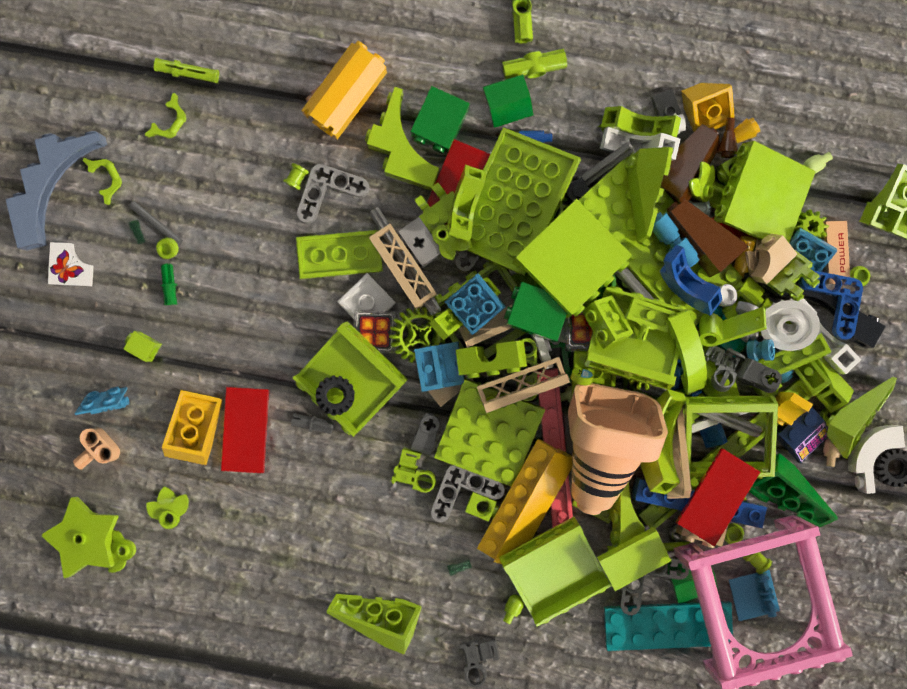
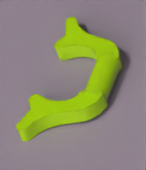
M173 93L171 100L165 104L168 108L177 111L176 120L165 131L160 130L157 124L152 123L151 129L145 133L146 137L161 136L168 139L173 138L183 123L186 122V113L179 106L176 93Z
M83 158V162L88 165V172L94 173L101 166L107 169L112 179V185L108 189L100 190L99 193L104 197V203L110 205L113 194L122 184V179L114 163L107 159L91 161Z

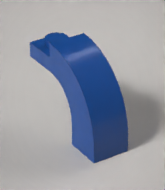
M676 244L664 258L665 265L660 270L661 276L668 287L685 303L711 316L722 302L721 289L719 286L697 276L687 263L684 247Z

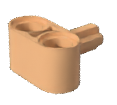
M102 428L85 429L80 434V442L86 450L74 459L73 463L75 467L82 470L93 459L102 464L112 462L119 457L120 449ZM92 432L96 435L95 442H92L90 439ZM105 448L109 449L110 451L109 458L105 457L104 455Z

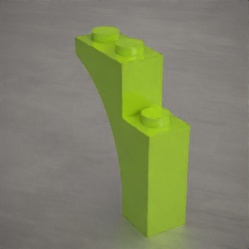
M666 390L656 399L661 406L668 431L660 457L654 462H641L640 464L649 491L665 495L680 484L673 459V435L677 418L686 402L684 393L673 390Z

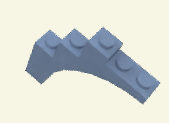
M96 131L86 132L85 136L78 138L71 136L63 140L57 135L49 133L42 135V138L35 139L40 163H32L27 165V168L20 169L26 193L13 194L12 198L5 199L17 248L28 251L47 246L45 214L49 198L56 183L78 159L93 150L107 146L106 137Z

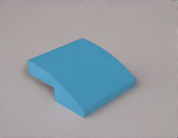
M459 342L414 349L422 392L462 385L465 375H459L456 349H460Z

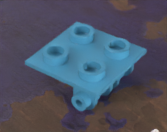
M113 387L105 392H90L85 396L74 414H96L103 411L106 412L108 409L111 411L113 409L125 408L130 403L129 398L124 397L128 388Z
M770 570L765 571L763 574L753 573L728 580L739 621L767 614L768 617L777 616L776 612H779L780 609Z

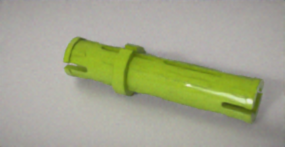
M159 58L154 60V71L169 73L173 77L184 76L214 83L219 81V70L183 64L179 60H174V62Z

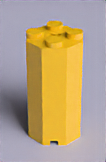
M358 40L355 44L351 43L301 110L307 119L309 116L313 118L312 123L329 136H334L337 140L387 74L386 66L383 64L385 60L377 53L373 55L368 52V48Z

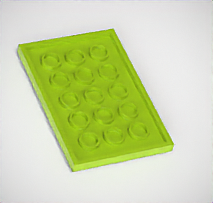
M503 127L483 171H486L485 184L473 216L472 236L470 238L472 248L466 251L526 277L528 273L521 266L517 268L512 261L552 223L581 161L580 157Z

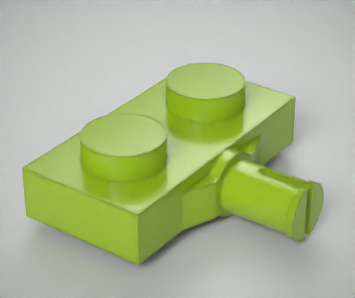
M632 297L625 318L635 321L641 326L636 338L645 341L649 329L668 332L667 318L674 315L675 312Z

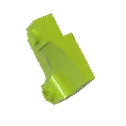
M897 164L881 192L871 202H867L859 222L907 240V166Z

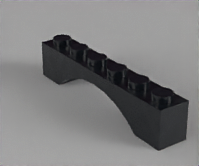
M758 282V285L765 290L764 293L773 298L781 297L780 294L767 284ZM804 290L802 293L804 298L818 303L833 316L835 315L838 296ZM785 292L782 296L790 295L787 292ZM845 303L842 308L843 313L850 315L852 313V306ZM860 308L855 334L848 340L864 349L874 348L886 326L880 323L879 318L862 313ZM841 318V321H843V320H845V322L850 321V319H843V318ZM842 327L844 333H847L848 329Z

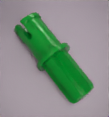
M170 263L162 264V284L160 287H162L163 305H178L176 297L177 283L174 281L173 265Z

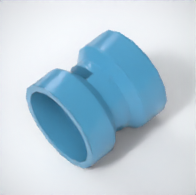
M764 339L762 342L749 340L747 343L748 358L755 361L759 359L773 361L775 357L773 340Z

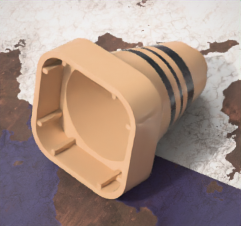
M594 383L587 386L579 384L575 386L568 409L570 436L573 441L571 495L577 502V507L582 512L590 515H597L601 511L610 509L641 462H654L659 459L668 431L661 406L655 399L643 393Z

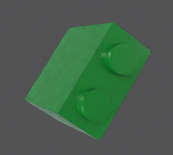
M431 86L410 131L411 137H414L413 140L421 145L427 143L433 146L432 149L438 153H448L467 116L470 103Z
M521 282L519 287L515 286L511 298L514 299L512 307H507L503 318L507 320L505 325L552 342H557L567 312L544 289Z

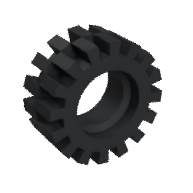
M335 375L321 381L316 390V403L319 405L320 410H323L326 414H331V416L342 415L344 412H347L355 399L353 385L349 383V380L343 379L342 376L335 377ZM331 388H339L343 392L344 397L340 403L333 404L328 401L327 392Z
M896 448L883 451L878 456V459L875 460L876 466L873 469L876 472H874V476L879 477L877 480L885 485L904 487V484H907V451ZM894 459L901 463V470L897 475H891L888 472V464Z

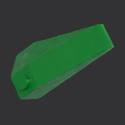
M780 453L776 455L775 477L757 478L749 490L759 500L765 503L768 501L778 505V509L783 511L788 509L797 513L798 517L818 527H823L838 520L837 515L796 466Z

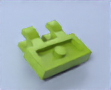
M439 183L431 187L440 198V201L430 207L421 195L414 200L424 212L419 218L431 234L436 226L448 222L455 195L453 191L447 195Z
M795 250L797 255L767 285L781 296L787 292L794 301H800L804 298L802 294L804 290L794 283L803 277L807 284L815 288L820 283L818 280L820 275L810 269L812 262Z

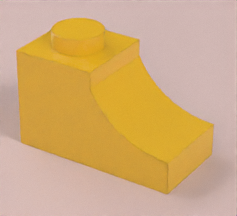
M779 392L775 398L778 402L777 424L783 426V424L792 426L793 422L800 415L809 412L813 404L796 393Z

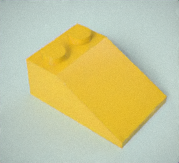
M181 390L162 445L164 456L207 465L223 400Z

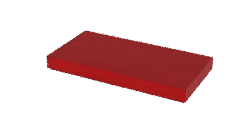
M454 139L436 183L441 185L447 195L452 191L455 194L465 165L483 170L490 153ZM432 190L427 201L430 207L440 201L434 190Z
M226 387L221 471L265 472L270 389Z
M721 448L676 523L715 547L760 474V471Z

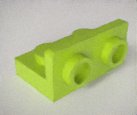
M613 295L596 300L583 310L587 322L603 349L634 333Z

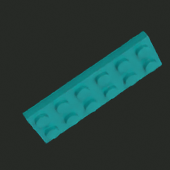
M720 601L727 627L733 636L732 603L730 601ZM699 602L641 605L637 614L634 615L625 614L621 606L604 607L607 651L711 646ZM627 605L625 607L628 608L629 612H632V609L636 608L637 605Z

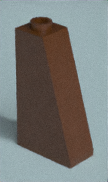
M702 124L678 147L676 160L671 161L668 176H663L660 186L674 202L676 201L679 204L685 199L687 201L690 200L692 193L689 180L699 178L700 162H706L710 165L715 157L720 140L719 133L714 128H708Z
M686 199L679 204L675 201L665 209L668 212V216L679 229L680 238L686 237L697 251V256L700 259L698 264L709 277L723 271L748 248L745 242Z

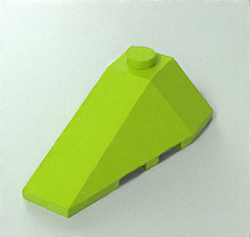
M672 147L643 148L628 158V182L638 242L642 243L651 237L658 212L655 204L660 196L663 195L664 189L660 188L663 176H668L673 152Z
M891 377L840 409L836 416L831 415L827 421V437L844 458L847 459L861 440V435L865 428H869L876 411H880L890 396L897 380L896 377Z
M336 594L327 609V614L380 645L405 654L412 640L422 606L397 598L393 601L382 600V597L366 599L358 595Z

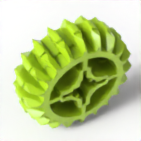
M414 307L413 311L411 308H407V316L400 312L401 320L396 318L393 320L394 323L398 324L397 327H390V330L395 331V334L389 335V338L396 339V341L391 343V346H399L395 353H402L401 359L405 360L408 358L410 363H413L416 358L415 352H411L408 349L410 345L414 346L419 343L420 346L425 348L437 346L439 343H446L429 324L436 317L432 316L426 307H423L421 311L420 308L416 310ZM424 318L428 323L417 327L411 320ZM406 326L408 336L404 339L405 342H403V330ZM432 328L433 337L430 343L427 336ZM416 331L421 332L419 334V336L421 337L420 339L415 338L417 336L415 333Z

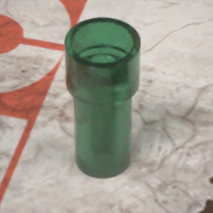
M139 220L129 222L130 230L133 232L137 244L145 243Z
M470 560L447 566L450 576L472 568Z

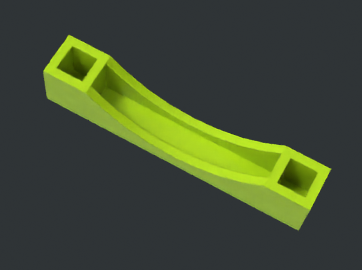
M766 298L759 308L764 307L766 310L773 302ZM822 357L815 360V362L831 381V384L818 393L816 397L832 413L849 403L854 390Z
M629 482L613 504V509L610 512L612 521L610 540L614 547L645 532V527L638 519L632 506Z

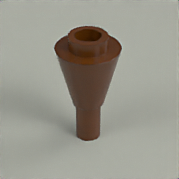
M726 118L725 132L717 151L718 154H721L722 158H733L738 151L734 132L735 118Z

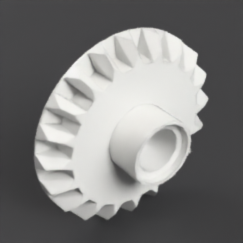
M791 298L784 301L782 299L778 303L773 302L769 308H766L767 329L762 330L761 334L764 339H772L777 349L785 351L800 350L809 346L818 336L820 330L819 317L809 304L806 305L801 300L794 301ZM786 321H793L794 324H787V323H785V322H786Z

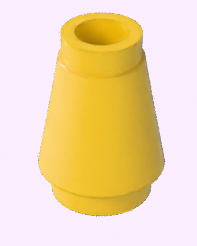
M753 117L750 119L746 118L734 128L737 144L757 137V134L760 132L759 125Z

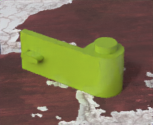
M764 307L726 320H722L714 313L711 316L704 314L699 320V338L701 344L707 347L717 346L767 329L766 310Z

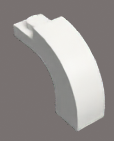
M607 127L604 129L600 149L613 153L626 142L632 144L635 152L643 148L672 147L671 161L676 160L680 139L664 133L654 136H639Z
M879 426L861 436V440L848 458V471L856 473L855 485L858 491L866 494L875 493L873 473L875 460L885 450L905 447L903 426Z

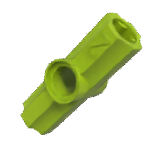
M512 0L515 43L526 44L533 41L532 4L530 0ZM524 7L527 11L520 13L517 11V8Z
M564 49L546 53L536 51L524 55L523 58L502 62L504 78L509 79L523 74L524 77L533 79L545 75L546 72L567 68L566 53Z

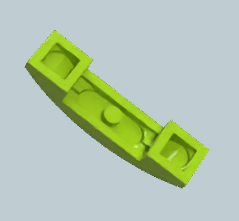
M684 310L668 317L667 322L671 338L676 340L684 374L680 376L686 395H689L706 387L707 368L697 329L689 311Z

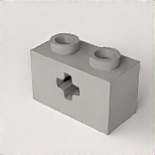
M419 217L398 231L400 239L406 248L410 249L413 253L411 254L412 257L422 268L441 256L439 245L435 243L432 235ZM416 240H419L420 242H421V241H424V242H423V248H421V249H420V247H416V248H415V247H414V246L416 245L415 241H416Z

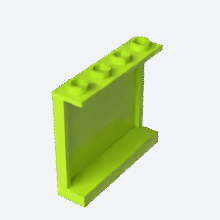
M756 141L742 143L737 151L735 164L730 170L728 183L722 191L721 202L715 210L714 220L717 223L729 225L761 241L767 235L777 234L783 235L788 243H790L816 171Z
M576 199L512 263L517 268L521 266L568 313L566 315L568 319L572 315L577 317L585 309L583 304L587 300L592 302L600 294L598 289L602 285L607 287L615 279L612 275L617 270L621 273L630 264L627 260L632 254Z
M616 286L606 287L602 294V298L613 295L624 316L632 297L672 310L675 314L687 310L682 305H670L661 299L645 298L640 293L624 292ZM626 319L634 333L627 338L612 343L604 349L601 347L594 332H592L584 366L666 390H670L675 385L676 377L674 374L679 352L676 340L671 338L670 330L664 332L658 329H649L645 341L636 338L641 326L635 321Z
M346 321L336 329L338 331L292 379L296 381L295 384L300 390L306 391L311 396V400L316 405H318L316 403V390L321 381L333 375L335 377L342 376L343 379L349 380V383L353 385V390H355V399L352 406L342 415L331 416V414H327V416L332 420H336L346 434H351L354 437L407 382L408 378ZM331 388L327 392L329 402L337 404L343 400L344 395L339 388Z
M575 517L564 521L499 557L504 570L512 580L537 627L548 623L552 618L560 614L566 613L574 606L586 602L596 594L603 593L612 586Z

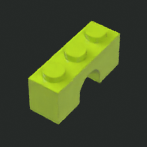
M524 340L497 343V354L493 361H489L486 358L483 346L456 349L459 375H467V379L480 377L479 373L487 372V376L499 375V370L507 369V373L520 372V367L527 366Z

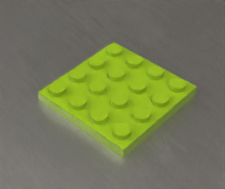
M464 378L434 458L512 486L523 466L545 408L521 400L486 413L477 386L482 384ZM490 387L482 389L486 401L496 398L498 390Z

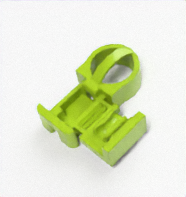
M404 447L400 462L394 468L391 482L394 484L398 481L413 485L412 489L427 493L434 488L436 477L429 470L417 469L416 462L417 459H420L422 453ZM426 474V475L430 476L431 478L423 477V476H420V475ZM418 480L429 482L433 485L430 488H423L419 485Z

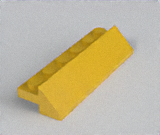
M538 439L477 549L495 559L493 562L502 564L499 559L500 556L530 541L572 469V456Z

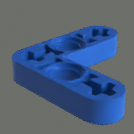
M815 271L821 276L818 278L820 283L815 288H812L801 277L798 280V284L802 289L838 296L832 333L839 340L852 338L856 331L863 292L861 281L856 278ZM828 278L835 281V288L833 290H829L825 286ZM852 284V287L855 288V291L851 292L850 289H841L842 285L847 286ZM845 303L852 306V313L850 315L843 313L842 308ZM841 318H843V319H850V321H847V322H845V320L841 321ZM840 327H845V329H848V332L843 334L840 331Z

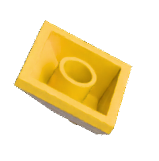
M699 83L681 91L683 108L693 132L702 124L708 128L718 129L726 125V118H735L732 85Z

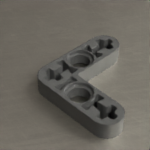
M670 558V567H677L678 564H681V567L685 569V573L677 576L676 571L669 570L670 575L665 574L667 564H665L661 572L652 571L647 575L682 580L688 576L689 569L680 560ZM644 576L638 579L640 583L638 589L631 590L627 585L623 587L621 609L627 615L637 614L640 609ZM625 591L632 594L639 593L638 598H633V603L637 604V607L633 608L632 612H629L628 608L624 606L625 602H629L630 597L625 596Z

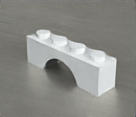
M803 298L801 301L808 305V302ZM820 323L818 334L822 333L832 351L823 358L838 374H847L861 359L847 344L832 336Z

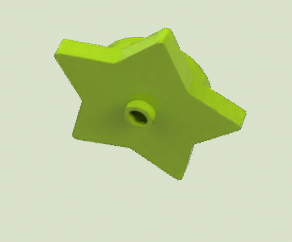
M71 497L63 521L42 534V537L60 553L64 578L73 576L87 565L105 568L114 566L110 546L112 531L118 520V515L92 512L79 497Z

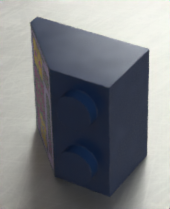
M811 407L809 412L800 415L793 422L792 426L778 425L777 440L799 463H802L828 438V427L825 420Z

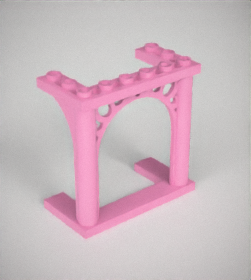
M790 515L774 520L775 527L780 531L707 551H703L693 542L673 548L675 556L691 570L712 648V658L704 660V666L721 689H739V687L746 685L756 686L764 680H777L782 675L799 674L804 669L821 668L826 663L843 662L846 658L853 656L851 648L843 642L815 538L820 536L818 526L796 515ZM795 542L811 601L809 624L799 640L784 650L772 653L750 650L736 641L727 627L711 565ZM816 625H819L818 629L814 630V627ZM734 647L739 649L736 654L732 651ZM801 647L806 649L805 651L797 652ZM750 655L749 665L739 668L741 657ZM757 659L764 660V662H759L756 664Z

